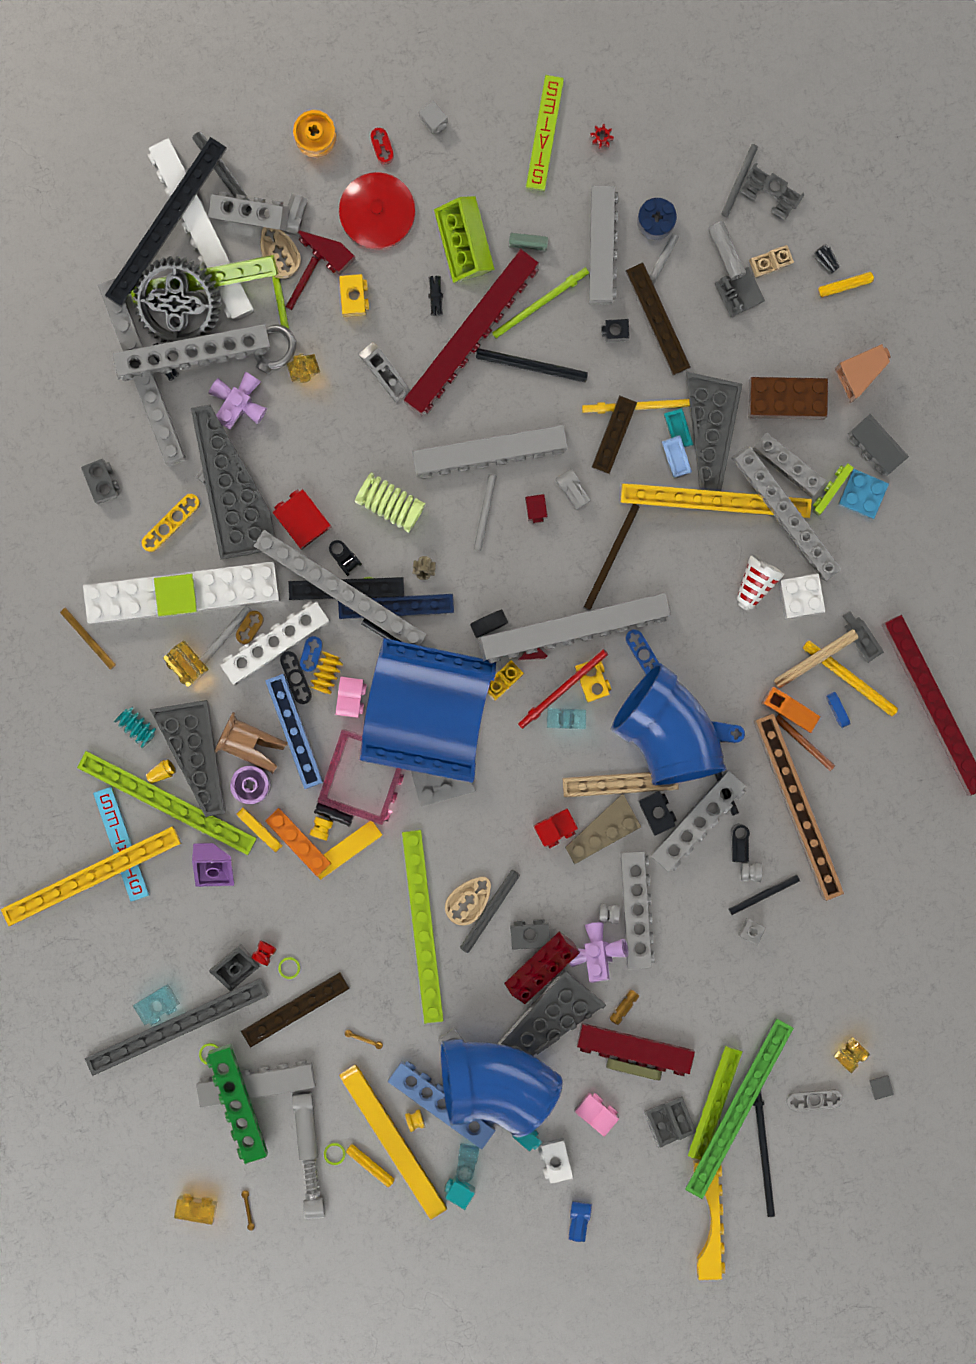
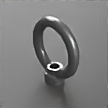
M270 325L266 327L267 335L279 332L286 336L288 350L283 358L272 362L262 355L256 356L254 353V357L258 362L256 368L267 374L270 373L271 369L285 366L295 354V337L291 330L283 325Z

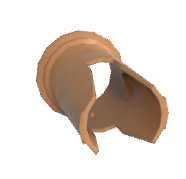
M232 712L214 752L217 753L218 750L226 751L273 774L277 765L253 748L255 744L263 747L284 750L288 742L238 720L234 716L235 713Z

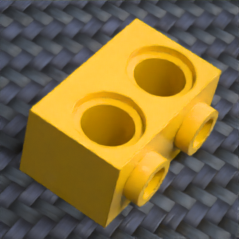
M602 661L595 666L596 674L594 676L584 675L579 680L587 703L610 695L609 691L612 690L608 679L604 680L602 675L605 672ZM588 662L575 666L576 672ZM594 684L602 686L601 694L596 695L592 692Z

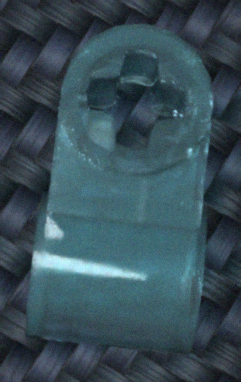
M460 1144L456 1176L461 1182H469L473 1178L479 1154V1147ZM464 1168H467L468 1172L471 1173V1175L468 1174L467 1177H463V1174L460 1173V1171H463Z

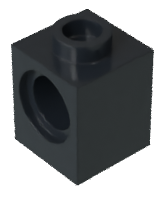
M629 319L605 320V325L601 326L602 337L606 338V342L629 341ZM617 326L620 329V333L613 335L610 332V328Z

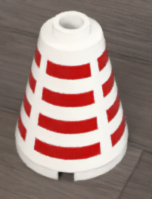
M751 555L736 598L739 602L738 605L745 610L753 609L783 578L784 573L777 567L771 566L769 562Z

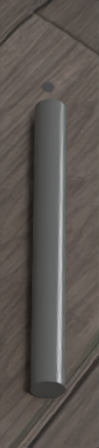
M751 144L721 213L723 216L728 217L758 149L757 145Z

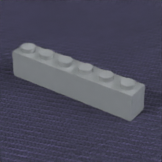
M592 186L589 303L612 304L613 298L616 299V287H613V279H617V268H613V260L617 261V249H614V241L617 242L618 230H614V223H618V211H614V206L618 204V192H615V186Z
M307 1060L295 1062L296 1065L288 1066V1063L277 1065V1069L269 1070V1067H262L257 1069L258 1072L250 1073V1070L241 1071L250 1099L315 1088L312 1062L307 1063ZM212 1077L201 1078V1082L196 1084L200 1107L221 1104L218 1096L220 1090L218 1086L215 1087ZM232 1082L225 1083V1087L228 1090L235 1089V1085Z

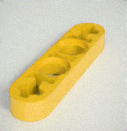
M194 494L184 496L143 537L142 547L148 552L158 550L200 507L199 498ZM190 498L192 500L195 498L194 503L196 505L194 507L189 506L186 510L190 512L186 514L180 506L183 505L185 508L188 505L187 499ZM175 511L183 513L181 521L176 522L173 520L172 516ZM163 524L168 525L170 529L166 535L159 533V527ZM156 532L162 540L156 539L154 541L155 546L147 548V539L153 540L156 536L152 534Z

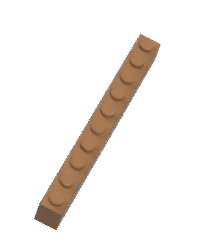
M774 713L754 720L755 727L823 900L827 901L843 895V889Z

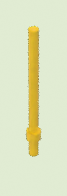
M689 399L637 402L635 410L690 407ZM597 402L594 405H582V413L597 412L598 414H605L606 411H613L616 403L605 404V402Z

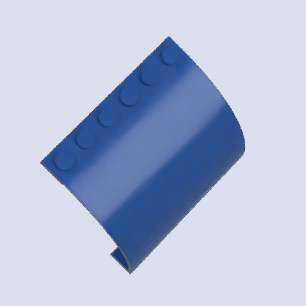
M383 638L367 703L360 761L473 783L475 779V757L480 723L491 680L494 681L496 676V662L489 663V660L483 661L482 658Z

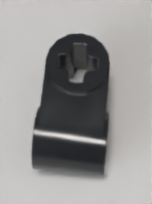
M334 540L330 543V554L347 576L358 565H363L342 541ZM339 543L343 546V551L340 554H335L332 551V547Z

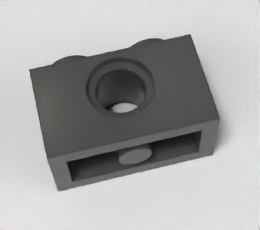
M533 920V924H525V921H516L514 925H510L512 950L542 948L550 940L549 923H545V920ZM533 929L536 932L535 937L527 939L524 935L526 930Z

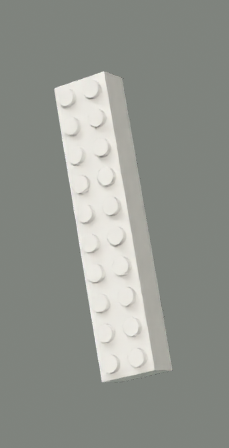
M266 562L83 585L87 624L93 625L157 617L154 578L193 574L197 611L280 601L276 563Z

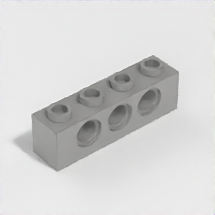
M218 191V195L211 194L208 215L210 218L278 230H286L289 207L283 206V202L272 200V204L265 203L266 199L256 197L252 201L247 200L248 196L236 194V198L229 197L230 193ZM231 202L234 205V209L232 212H230L229 210V204ZM249 205L252 208V212L250 215H248L246 212V209ZM267 208L270 211L268 218L264 215V211Z
M767 432L753 448L755 453L810 497H813L826 481Z

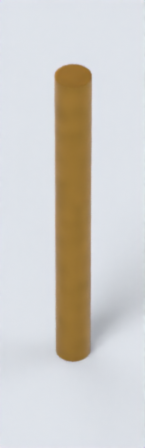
M66 608L61 610V615L110 670L113 669L116 664Z

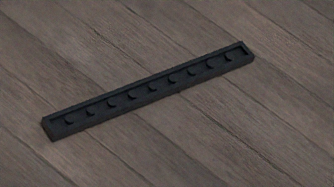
M212 137L209 138L106 292V298L120 307L123 306L135 285L139 282V278L143 276L142 272L151 264L227 150L226 146Z

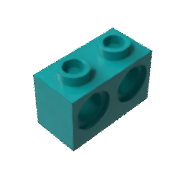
M456 1175L453 1179L449 1178L444 1187L445 1198L463 1210L467 1208L475 1194V1187Z

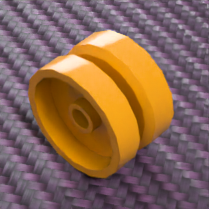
M319 110L306 111L295 121L293 134L297 147L303 154L318 158L332 151L336 144L337 135L333 121L326 113Z

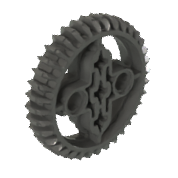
M169 256L167 260L163 257L160 259V262L156 260L153 264H149L147 269L142 272L143 276L139 278V282L135 285L137 288L133 290V293L136 295L132 300L137 301V303L133 307L139 309L135 312V315H141L138 322L144 321L143 328L148 327L150 329L148 334L154 332V339L160 336L161 342L167 339V343L205 336L212 332L211 328L216 326L215 322L219 320L217 315L221 313L218 307L222 306V303L217 301L221 298V295L216 294L219 288H214L213 286L216 284V281H210L212 274L206 275L207 269L205 268L200 270L201 264L199 263L194 266V260H190L187 263V257H184L182 260H180L179 256H176L174 259L172 256ZM166 269H173V272L169 273L166 277L165 289L156 288L146 295L147 286L157 273ZM181 270L193 275L202 284L208 298L201 292L189 291L188 277ZM174 279L179 280L180 286L174 283ZM148 306L154 311L166 312V325L174 332L160 326L150 314ZM206 308H209L204 323L198 329L181 334V331L188 326L189 314H201ZM174 316L180 319V324L175 322Z

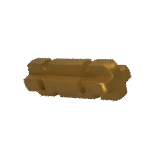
M630 990L628 992L627 998H624L617 1007V1012L613 1013L610 1017L614 1024L619 1025L623 1020L622 1017H625L632 1008V1003L638 1000L639 995L635 991Z

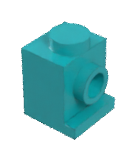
M536 1130L523 1137L512 1135L529 1152L532 1149L536 1150L542 1143L537 1136L539 1133Z

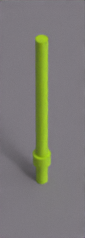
M585 267L575 275L571 274L565 278V282L494 330L492 335L495 339L566 289L576 286L579 280L589 274L588 269Z

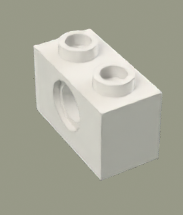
M564 1138L541 1143L542 1149L538 1150L541 1161L545 1160L546 1167L543 1168L545 1179H550L551 1184L573 1179ZM552 1157H559L561 1162L559 1165L553 1166L550 1164V1159Z

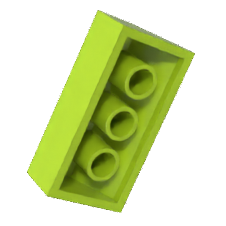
M458 197L435 208L434 212L453 283L479 277L495 270L476 197Z

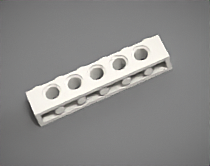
M310 601L302 607L303 611L298 614L296 612L286 617L288 621L282 625L280 622L270 628V633L267 635L262 633L254 639L255 643L250 646L246 644L239 649L240 653L234 657L231 654L223 659L224 663L220 666L232 684H238L329 623L330 620L318 602L313 603ZM305 615L310 616L312 619L311 624L308 626H304L301 623V619ZM288 626H294L296 630L295 634L291 637L285 633ZM272 637L279 638L280 642L277 647L270 646L269 641ZM257 647H261L264 651L263 656L260 658H256L253 654ZM240 658H245L248 662L247 666L243 669L238 667V660Z

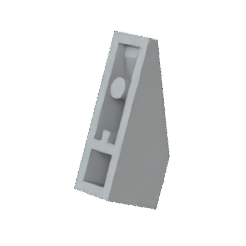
M372 342L358 353L396 403L411 391L375 343Z

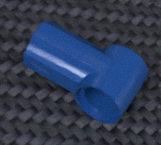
M572 1201L569 1240L585 1242L592 1204Z

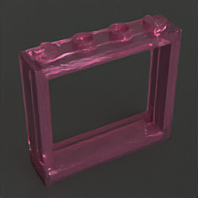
M342 729L317 802L383 825L385 821H389L392 811L389 810L391 803L396 801L398 793L395 790L397 785L401 786L404 774L401 773L403 769L396 768L380 816L328 798L349 737L362 741L361 734Z

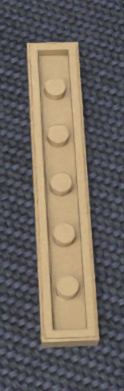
M650 772L563 778L564 797L679 790L678 783L652 785Z

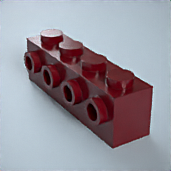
M559 931L504 984L514 998L526 1004L580 954V951L571 939Z

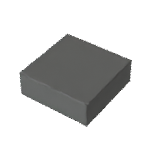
M888 1075L869 1080L875 1100L894 1095Z

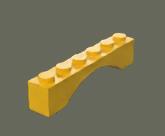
M693 1160L694 1171L700 1160ZM721 1165L705 1193L711 1220L707 1241L697 1256L698 1280H722V1274H725V1262H721V1254L725 1253L724 1242H721L720 1236L724 1235V1225L720 1223V1216L723 1215V1204H719V1196H723L722 1184H719V1177H722Z

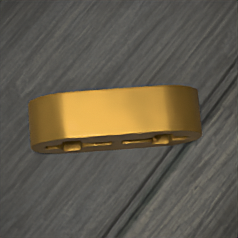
M251 611L247 614L236 632V639L239 643L249 644L254 639L264 622V617L260 612ZM256 614H258V619L260 620V622H255L253 626L250 627L249 625L252 622V620L250 619L251 615L256 616ZM250 628V631L248 632V636H250V638L248 640L244 639L242 641V636L240 635V633L246 632V630Z

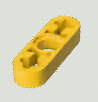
M244 807L236 814L274 852H277L283 846Z

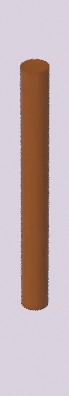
M779 714L775 717L777 723L829 771L835 767L828 758Z

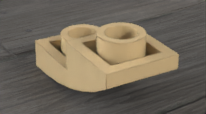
M787 245L770 250L768 253L749 260L755 278L794 263Z

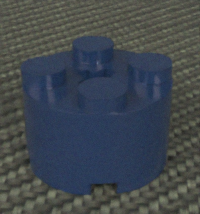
M651 198L645 201L639 210L637 225L646 238L661 240L673 231L677 219L674 205L664 198ZM655 216H659V222H655Z

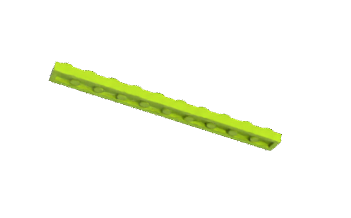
M85 751L77 767L246 855H249L257 839L215 816L205 817L202 809L88 751Z
M421 830L402 832L424 1024L442 1022L444 1020Z

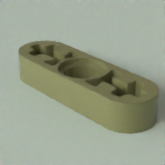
M608 1058L606 1068L658 1081L661 1080L662 1071L655 1070V1068L642 1067L631 1062H621L615 1058Z

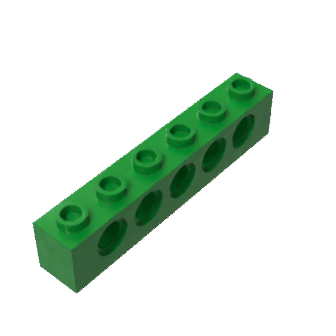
M232 1044L210 1050L207 1054L206 1062L209 1069H213V1083L215 1087H219V1100L221 1105H225V1118L227 1123L232 1125L231 1135L233 1141L238 1143L237 1153L240 1160L243 1159L244 1164L267 1157L268 1150ZM226 1064L229 1070L222 1072L219 1069V1065ZM232 1082L235 1085V1089L228 1090L225 1087V1083ZM237 1100L241 1103V1107L234 1108L231 1102ZM245 1119L248 1124L242 1127L237 1123V1120ZM245 1137H251L254 1143L248 1145L244 1142L243 1139Z

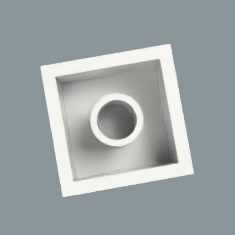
M819 574L785 579L778 582L785 619L825 612Z

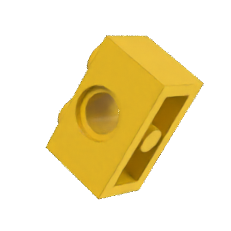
M362 274L339 276L343 317L365 316L366 310H369L368 298L364 296V291H368L367 279L363 280ZM353 291H357L360 294L356 300L349 298L350 293Z

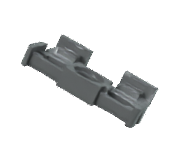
M755 163L746 177L747 181L740 192L755 201L757 198L756 193L758 190L761 191L763 189L778 199V205L776 207L773 206L771 212L786 220L791 210L797 208L804 197V193L798 194L787 187L788 182L774 173L771 176L757 168L758 163ZM771 182H779L781 188L778 191H773L770 188Z

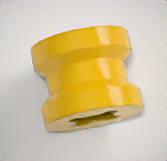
M420 1109L416 1110L415 1113L405 1114L410 1132L415 1131L416 1128H425Z

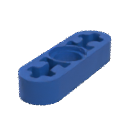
M631 630L626 634V643L646 675L651 669L649 665L645 668L643 664L650 662L652 658L655 661L651 663L653 667L660 663L640 631ZM632 633L639 635L637 639L639 644L642 642L645 644V646L638 648L636 651L633 648L637 647L635 642L629 641L631 638L630 634ZM640 650H648L650 656L647 660L639 658Z

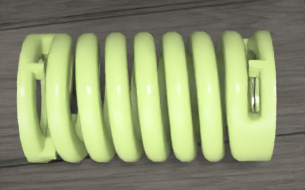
M371 472L359 490L355 502L361 506L365 505V508L371 509L373 513L377 512L380 517L384 516V519L390 520L392 524L397 523L399 528L404 526V530L409 533L420 517L426 503L418 498L414 499L413 495H409L404 502L407 492L403 491L398 498L401 492L399 487L395 489L390 497L395 486L390 484L384 493L388 481L384 480L378 489L381 477L377 476L374 478V473Z

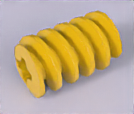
M322 651L326 658H319L323 665L316 666L320 672L313 673L317 679H311L310 682L314 685L311 688L331 694L332 691L328 687L335 686L331 680H337L338 678L334 673H340L341 671L336 666H342L343 663L339 660V657Z

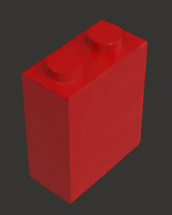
M297 489L289 495L290 499L285 503L281 501L274 507L273 514L299 548L303 550L332 526L303 489L301 491Z

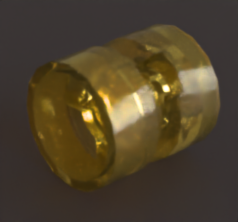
M851 1037L846 1042L845 1049H840L834 1057L852 1074L859 1067L858 1062H864L870 1054Z

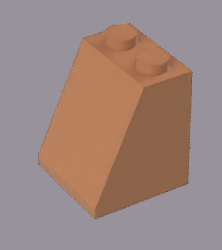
M882 344L839 363L835 368L850 403L854 402L890 362V353Z

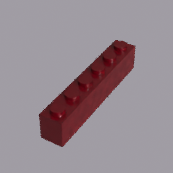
M585 1023L581 1024L576 1044L580 1051L591 1054V1051L599 1052L598 1056L610 1058V1055L615 1056L621 1062L628 1063L629 1060L636 1061V1065L642 1067L653 1065L655 1070L666 1072V1069L674 1071L673 1074L685 1076V1073L690 1074L695 1055L693 1049Z

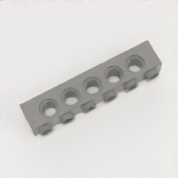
M727 770L651 854V857L668 872L671 869L673 871L676 870L681 864L679 860L682 856L685 855L687 857L694 849L692 845L696 841L701 842L707 835L705 831L710 826L713 828L720 821L718 818L722 812L726 814L733 806L731 802L735 798L740 799L746 792L744 790L746 785ZM724 788L731 790V796L727 799L720 796V792ZM716 803L718 810L715 813H710L707 810L708 804ZM703 817L705 825L697 827L694 824L695 819ZM683 832H691L693 835L692 839L684 841L681 838ZM673 845L678 846L680 849L679 853L675 856L668 852L669 848Z
M644 851L620 852L625 937L628 945L627 968H651V963H655L654 951H650V944H653V932H649V924H652V913H648V905H651V894H647V886H650V876L646 874L645 868L649 867L648 855H645ZM639 866L641 869L640 875L632 876L630 873L631 868ZM635 885H639L642 888V892L638 896H634L631 892L632 887ZM637 904L643 907V912L640 915H635L632 911L633 907ZM642 924L644 926L643 933L636 934L634 926ZM638 943L645 944V951L643 953L635 951V946Z

